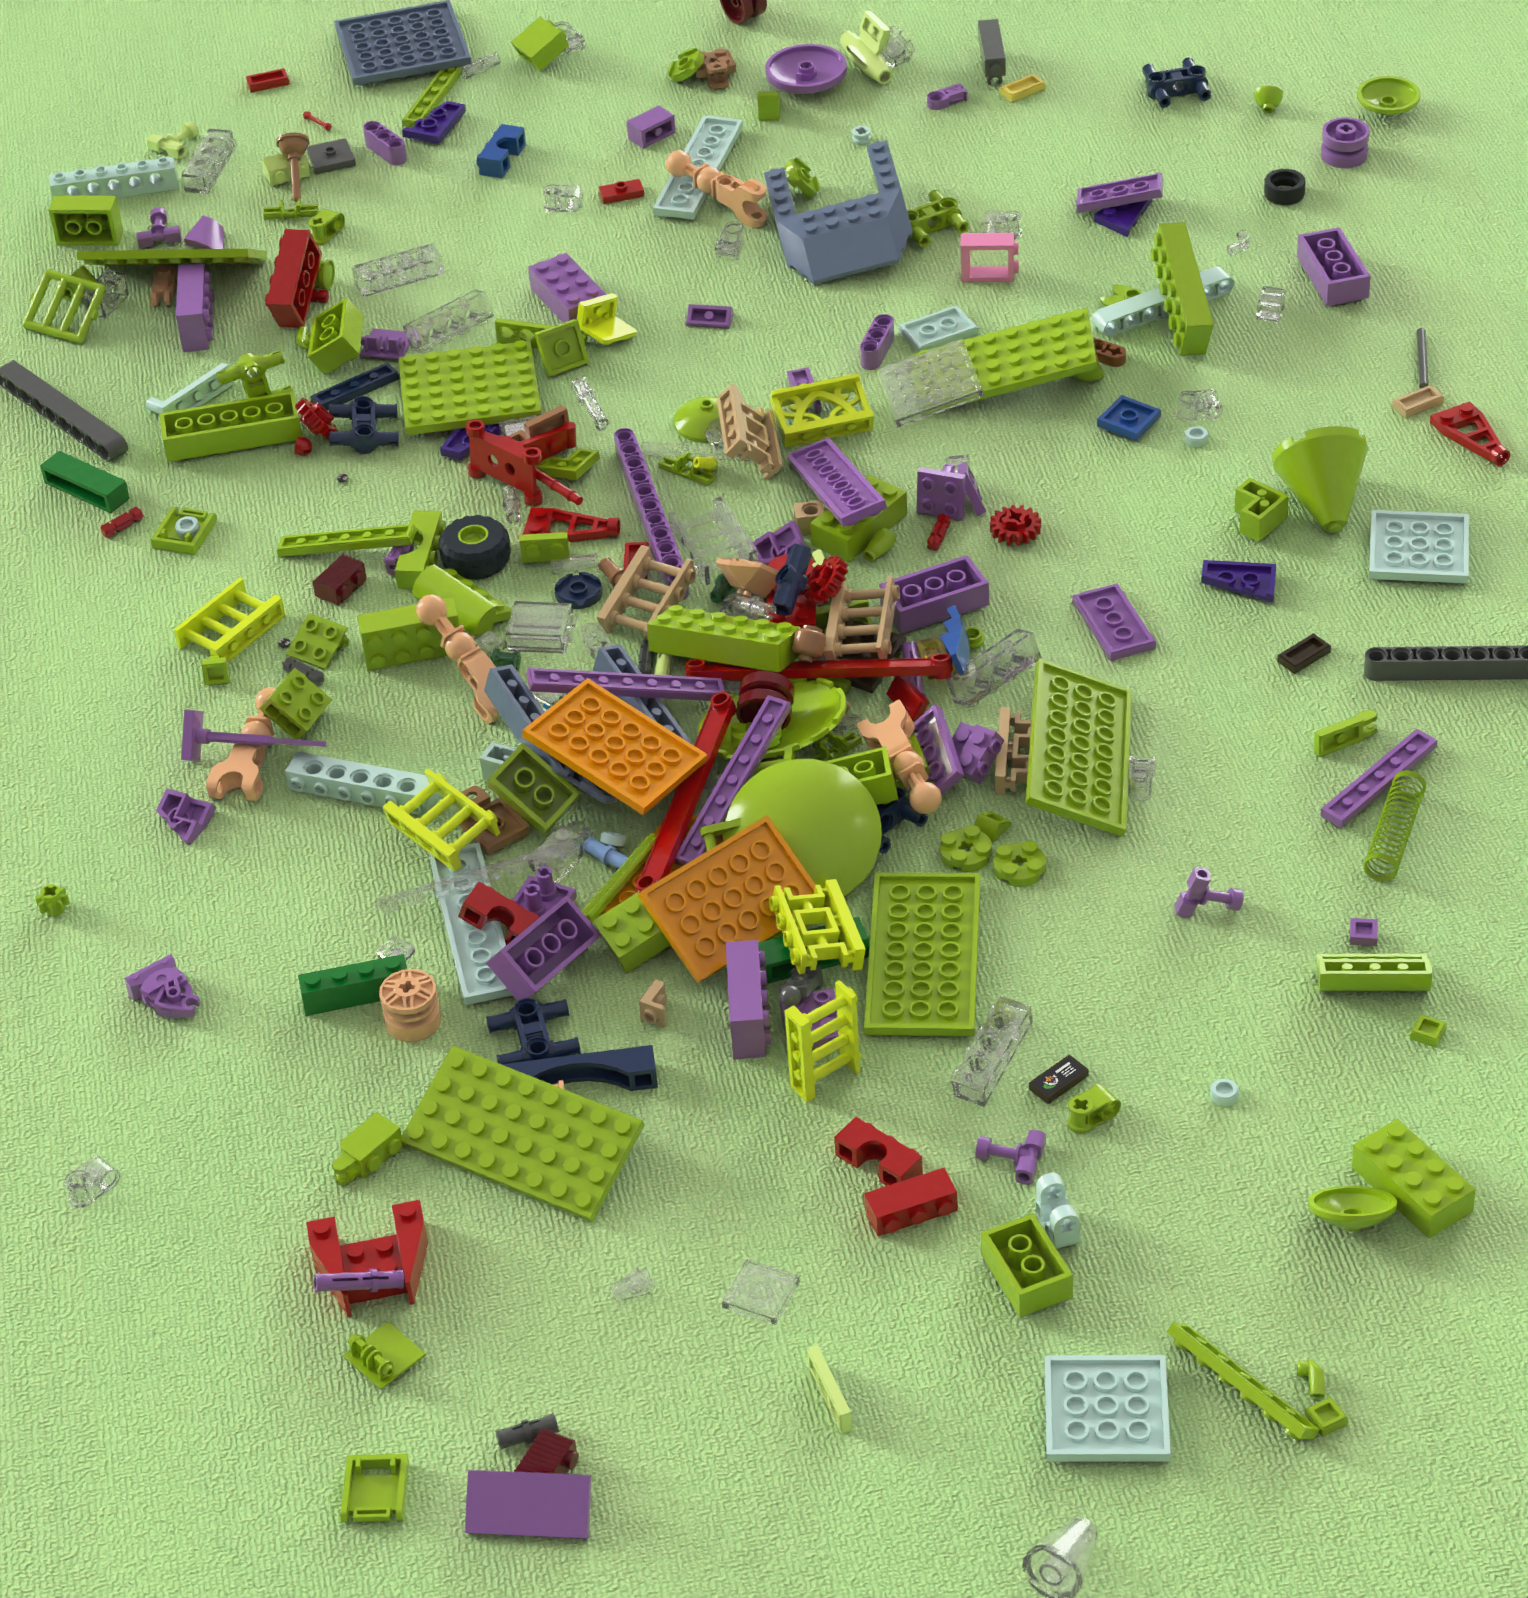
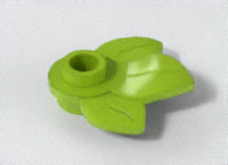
M1113 284L1114 294L1100 297V302L1104 306H1109L1142 294V292L1130 286Z

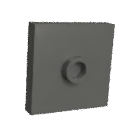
M346 138L307 146V154L315 174L356 165Z

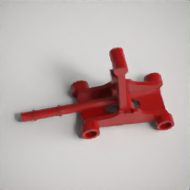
M471 420L466 423V434L469 436L470 463L468 464V474L470 477L482 478L488 474L524 492V502L529 506H538L543 502V492L536 485V479L547 485L552 491H556L564 496L568 501H572L576 505L582 504L583 497L574 490H570L562 485L557 479L551 478L536 468V465L544 459L567 448L576 447L575 423L565 422L561 427L517 442L511 436H499L486 432L485 424L480 420ZM491 455L496 457L498 464L492 461Z

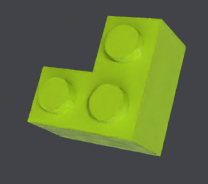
M1249 477L1235 489L1234 511L1240 514V533L1260 542L1287 519L1289 496Z

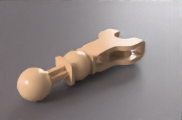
M677 150L669 154L665 165L667 171L672 176L682 177L689 175L693 178L694 188H699L703 193L711 194V197L716 198L720 203L731 208L739 221L751 228H759L767 223V214L757 203L766 196V186L755 179L743 182L724 172L721 173L716 168L709 167L708 163L696 167L692 165L691 157L685 151Z
M432 594L424 596L416 606L419 620L426 625H434L443 637L440 646L445 648L446 654L451 660L457 662L456 667L475 692L473 699L474 710L487 724L493 723L497 720L499 712L484 692L490 668H495L496 666L479 646L476 647L473 637L463 632V625L454 628L446 617L447 606L441 597Z
M263 688L257 694L255 707L258 710L257 716L247 717V724L242 728L241 734L269 735L273 737L274 730L271 719L259 708L276 688ZM235 743L228 759L216 764L209 773L206 782L209 798L223 799L228 791L242 788L246 801H257L264 789L259 770L266 754L265 748L269 745Z
M899 699L889 705L891 713L886 720L874 724L866 718L858 722L857 727L870 750L887 746L894 776L903 783L907 790L912 789L909 794L911 807L919 814L934 813L942 802L941 792L933 783L925 782L929 776L925 771L923 758L914 751L909 741L915 725Z

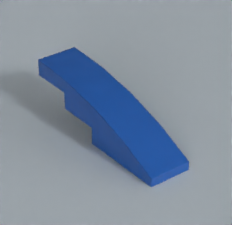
M953 605L946 609L950 619L943 622L947 633L940 635L947 654L951 656L954 667L961 676L965 674L969 661L970 644L956 606Z

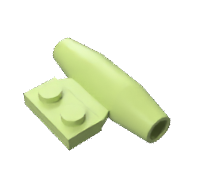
M864 11L859 27L860 37L851 31H847L842 34L840 43L848 57L865 75L880 84H887L892 79L893 74L884 58L880 55V52L885 49L891 30L871 11Z

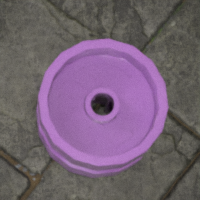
M1350 117L1336 118L1325 123L1322 128L1323 143L1321 145V157L1324 162L1338 168H1353L1363 164L1368 157L1370 132L1368 125L1361 120Z

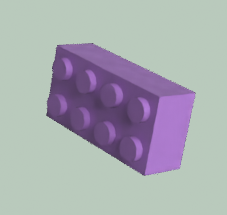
M1340 227L1298 235L1297 258L1326 306L1369 298L1371 276Z
M567 253L559 254L556 257L528 267L530 288L563 323L573 319L577 320L579 302L607 295Z
M204 263L178 265L176 320L183 352L208 350L210 348V340H213V302H215L214 291L210 289L209 285L211 284L210 271L205 270Z
M968 555L894 579L895 585H899L900 599L896 600L893 624L900 634L949 619L950 617L946 609L953 605L956 606L959 615L989 605V582ZM886 582L879 584L880 589L886 588ZM884 598L880 599V606H883Z
M566 895L494 955L486 964L519 1001L532 996L602 935L569 896Z
M758 940L726 942L733 1059L766 1057V1046L771 1045L770 1029H765V1027L770 1025L769 1009H763V1007L769 1005L767 989H762V987L767 986L766 969L761 970V967H766L765 951H759Z

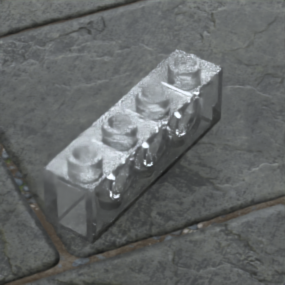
M208 129L181 174L185 192L209 194L212 187L215 186L217 178L222 174L224 166L229 162L231 154L236 150V140L233 139L232 130Z
M434 243L352 266L355 285L363 297L444 274L442 255Z
M475 289L403 325L411 350L425 354L431 352L433 347L438 344L450 342L451 338L456 335L468 333L470 328L486 324L488 319L494 316L487 293ZM469 310V316L466 318V312ZM451 319V325L448 327V321ZM431 328H433V333H432V335L430 336V335H429V332H430Z
M1016 629L970 660L965 674L960 676L957 670L952 672V676L947 678L946 681L954 703L966 707L976 706L981 699L995 693L1000 686L1014 680L1022 671L1033 667L1039 658L1042 659L1034 633Z
M1000 996L996 1005L993 1004L990 1007L987 1020L983 1026H979L973 1045L967 1047L963 1055L962 1064L959 1069L956 1068L952 1073L950 1082L953 1086L955 1097L985 1107L1033 1022L1031 1006Z

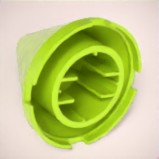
M1329 426L1305 431L1306 437L1295 442L1293 437L1286 439L1272 453V463L1275 472L1324 530L1329 533L1340 532L1347 524L1367 455L1368 446L1365 435L1359 436L1358 430L1354 428Z

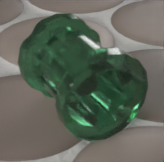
M494 648L491 661L496 667L512 664L518 672L521 656L519 651L509 653L502 652L499 648Z

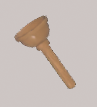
M292 132L277 137L276 145L281 153L288 157L290 162L293 201L297 202L298 199H301L298 161L306 152L310 142L309 137L305 134Z

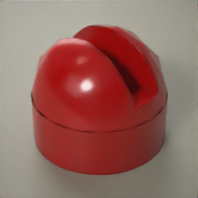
M298 436L294 453L301 456L308 455L312 451V442L307 438Z

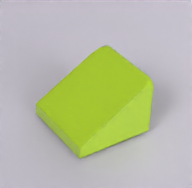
M991 811L977 815L974 825L979 827L980 831L985 833L993 842L1011 826L1012 822Z

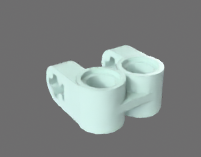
M1047 1173L1041 1176L1036 1183L1035 1209L1038 1221L1056 1249L1081 1243L1080 1221L1074 1207L1069 1205L1061 1176L1058 1173Z

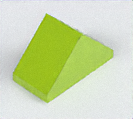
M778 91L757 92L759 121L780 120L782 100Z

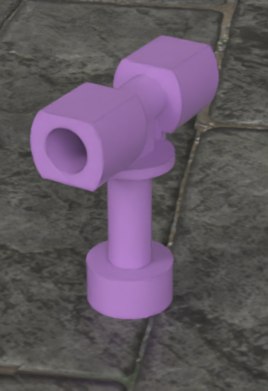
M160 207L154 208L150 212V221L153 224L151 230L137 232L139 248L154 246V242L166 240L167 244L182 241L179 226L167 228L164 226L167 222V212Z
M1195 867L1187 880L1189 889L1180 893L1174 907L1176 915L1183 918H1190L1197 905H1205L1207 901L1225 903L1227 909L1239 911L1243 905L1244 894L1242 890L1234 888L1228 889L1227 893L1209 890L1208 885L1211 881L1209 870Z
M1030 1130L1025 1145L1018 1143L1017 1148L992 1144V1138L979 1136L975 1157L988 1160L989 1156L992 1155L1013 1159L1014 1165L1017 1166L1015 1181L1026 1185L1032 1184L1037 1171L1036 1158H1041L1046 1145V1133L1039 1130Z

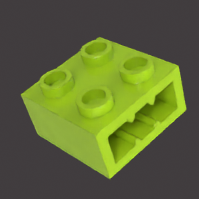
M541 16L511 41L518 55L538 71L545 68L569 46L565 39L567 37L566 33L560 27L557 29L552 21H546Z
M294 668L259 709L293 739L299 740L331 703L332 699L322 689L313 684L305 674Z

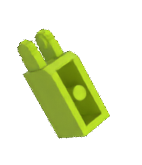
M376 1112L340 1141L341 1155L332 1162V1169L336 1173L334 1179L337 1185H347L358 1176L364 1179L371 1172H375L389 1157L397 1154L401 1147H403L400 1141L402 1139L400 1127Z

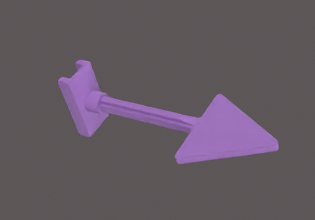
M184 710L181 760L200 761L201 745L210 744V742L326 747V742L280 739L269 735L211 732L210 729H203L204 711Z

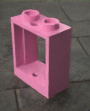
M961 233V282H1014V273H1019V260H1014V255H1018V242H1014V233ZM970 250H1008V266L971 267Z

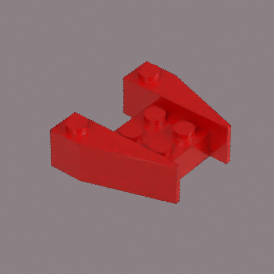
M420 1200L392 1205L397 1234L340 1245L335 1216L306 1222L313 1262L319 1274L369 1272V1269H377V1271L403 1270V1289H378L377 1292H370L369 1289L331 1291L347 1317H352L350 1304L404 1293H408L410 1305L415 1303L428 1246Z

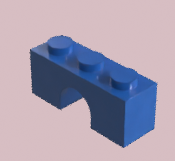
M506 124L499 126L489 142L485 144L482 152L477 156L476 164L479 166L480 175L503 179L510 169L509 155L519 156L526 146L524 127Z

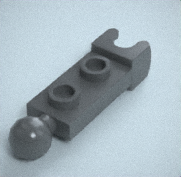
M817 965L816 970L806 968L805 974H799L797 968L794 967L791 970V977L780 988L781 1002L787 1007L797 1006L801 998H807L814 990L821 989L823 986L821 966Z

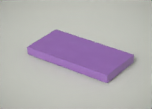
M1155 173L1079 188L1076 203L1077 212L1083 213L1163 197L1162 173Z
M1118 583L1072 595L1073 604L1110 661L1156 649V641Z
M468 1470L465 1533L589 1538L592 1475Z

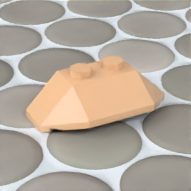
M718 558L716 564L730 585L738 589L736 593L748 599L766 598L777 584L775 579L779 571L766 564L733 558L732 560L729 558Z

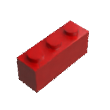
M945 1168L864 1193L865 1213L877 1236L894 1233L897 1230L958 1211L957 1190Z

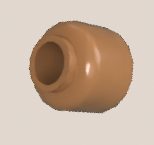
M803 625V628L795 631L792 652L798 655L799 661L812 663L813 659H820L823 656L826 636L822 633V629L811 625Z

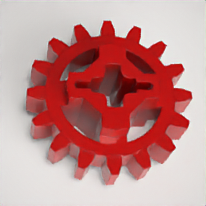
M302 398L295 405L298 413L302 415L300 421L316 436L321 434L329 440L330 431L338 432L336 426L331 422L334 419L333 416L320 403L316 402L313 404L306 398Z
M1011 505V508L1008 509L1004 506L1002 507V512L996 510L995 516L990 517V532L993 538H998L999 543L1007 541L1008 546L1012 542L1016 543L1017 546H1020L1022 542L1029 544V539L1036 540V535L1041 534V518H1039L1038 512L1033 513V508L1025 510L1024 505H1021L1019 508Z
M831 555L828 560L825 558L822 565L817 564L813 568L811 577L808 579V586L804 589L806 592L804 597L815 606L817 604L821 606L823 602L827 603L831 596L835 597L839 593L842 582L846 580L844 575L848 573L846 569L848 564L837 555L835 557Z

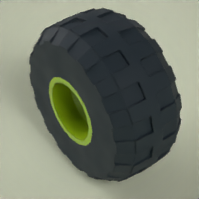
M475 515L456 519L445 528L439 538L441 561L445 569H453L465 579L479 580L485 577L488 578L501 571L510 559L511 547L508 531L503 524L489 516Z

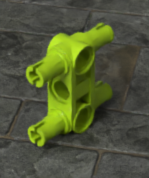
M937 189L929 192L928 199L930 203L907 210L913 231L911 237L907 239H914L920 247L928 246L930 244V236L928 234L937 230L953 226L961 234L966 233L969 229L968 222L964 220L962 212L958 208V201L952 197H944Z
M281 350L264 356L252 353L243 354L238 359V362L234 364L235 366L216 372L221 386L240 379L244 387L246 399L293 391L291 385L271 391L265 375L267 369L285 364Z

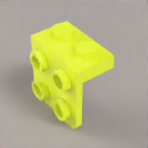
M613 293L579 302L577 320L580 329L585 334L598 340L599 343L610 345L613 342L636 336L637 332L636 329L615 317L618 296Z

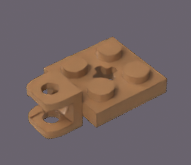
M720 48L714 50V52H702L704 61L695 72L696 78L707 77V83L711 89L728 87L729 79L727 74L736 72V64L729 50Z
M561 405L524 423L525 432L521 429L509 436L516 441H523L561 427L563 423L569 422L567 408Z
M472 786L461 792L466 797L476 795V798L470 800L485 811H492L498 819L497 825L500 831L498 836L485 829L473 839L475 843H480L481 850L487 856L531 833L530 825L500 797L491 802L490 796L478 786ZM469 816L459 827L464 832H467L477 821Z

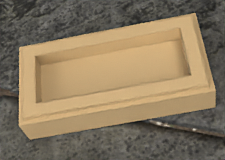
M1429 385L1392 400V407L1404 418H1408L1443 404L1444 396Z

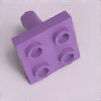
M945 464L942 470L920 467L917 471L916 513L932 516L944 514L949 515L950 519L962 520L965 511L966 475L956 473V468L952 464Z
M542 866L536 871V877L529 876L512 900L541 917L566 895L574 901L577 894L574 888L554 883L552 869L548 866Z

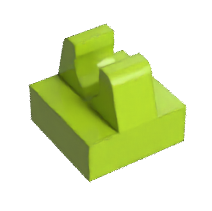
M211 655L209 659L202 660L201 666L205 685L230 683L226 657L221 658L220 655Z

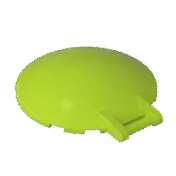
M820 677L816 681L807 680V678L789 679L795 689L791 721L782 730V740L780 739V743L768 748L763 759H769L784 755V759L761 762L754 774L776 763L796 759L798 750L813 744L834 729L844 717L847 708V701L843 690L834 687L832 681ZM730 693L729 695L737 707L739 694L735 696L733 693ZM708 711L704 714L699 723L698 734L701 730V727L703 725V722ZM736 713L731 718L717 756L731 759L737 749L732 744L731 726L735 723H740Z
M815 759L787 760L763 769L750 778L738 791L730 805L725 822L700 828L701 837L705 839L706 848L709 851L717 846L715 836L722 835L725 841L768 815L816 885H821V888H825L826 880L836 879L844 898L850 895L851 891L861 882H864L872 871L882 839L880 815L873 797L866 787L845 769Z

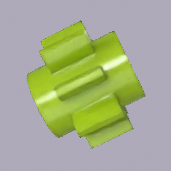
M55 884L44 886L41 888V895L35 896L40 913L46 912L49 916L62 914L65 912L64 905L70 904L65 888H59Z

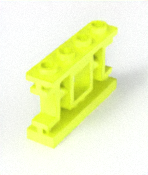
M836 879L826 880L825 888H821V885H815L814 894L793 896L789 887L784 888L783 892L780 885L774 886L773 896L769 897V907L771 912H775L777 928L782 930L784 946L789 948L791 963L796 965L799 974H805L806 967H810V970H816L817 960L839 959L842 967H847L849 963L851 970H862L866 949ZM824 923L826 929L807 931L805 925Z

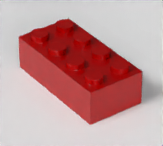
M285 229L283 237L279 241L280 250L278 256L275 257L274 274L270 277L269 293L265 296V304L279 327L299 328L305 325L322 252L310 230Z

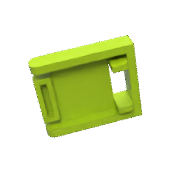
M171 507L150 539L152 548L196 555L216 524V513L208 515L206 511L182 508L179 512L178 507ZM192 516L198 520L200 529L195 537H191V532H187L184 539L178 536L175 524L180 518Z
M408 1454L347 1455L341 1504L342 1523L349 1522V1515H353L354 1522L391 1521L392 1514L395 1513L397 1521L404 1520L409 1472ZM391 1468L392 1475H363L364 1469Z

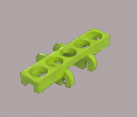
M298 199L294 208L285 209L283 200H280L279 207H264L263 217L264 219L282 218V220L294 217L295 219L298 217H310L319 213L318 204L302 205L301 199Z
M686 452L683 456L680 455L676 459L664 456V460L658 462L660 469L709 486L715 480L714 473L695 468L693 465L691 468L685 466L689 461L693 462L695 458L691 456V452Z
M850 731L843 737L829 732L824 738L813 743V747L819 753L810 759L820 760L824 758L822 761L837 759L862 743V738L860 735H854V731ZM829 742L833 746L827 749L824 744ZM830 752H836V753H838V754L835 755V756H834L833 753H831V754L829 755Z

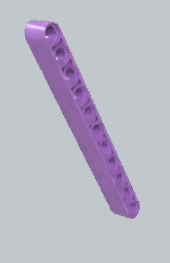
M629 428L618 429L614 433L616 456L653 557L657 562L681 568L683 566L682 558L635 433ZM660 573L663 584L670 586L675 577ZM689 587L685 592L684 599L689 596Z

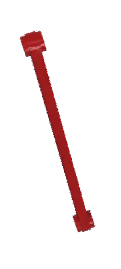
M944 653L935 654L931 658L813 661L812 663L793 661L778 674L788 679L932 676L934 679L941 680L952 676L953 664L951 656ZM699 659L688 661L685 667V673L688 677L722 678V680H743L750 673L766 671L724 663H705L704 660Z
M719 692L711 698L710 708L694 744L695 747L708 754L707 761L677 786L641 877L636 882L638 893L666 877L671 871L731 718L736 713V705L727 692Z

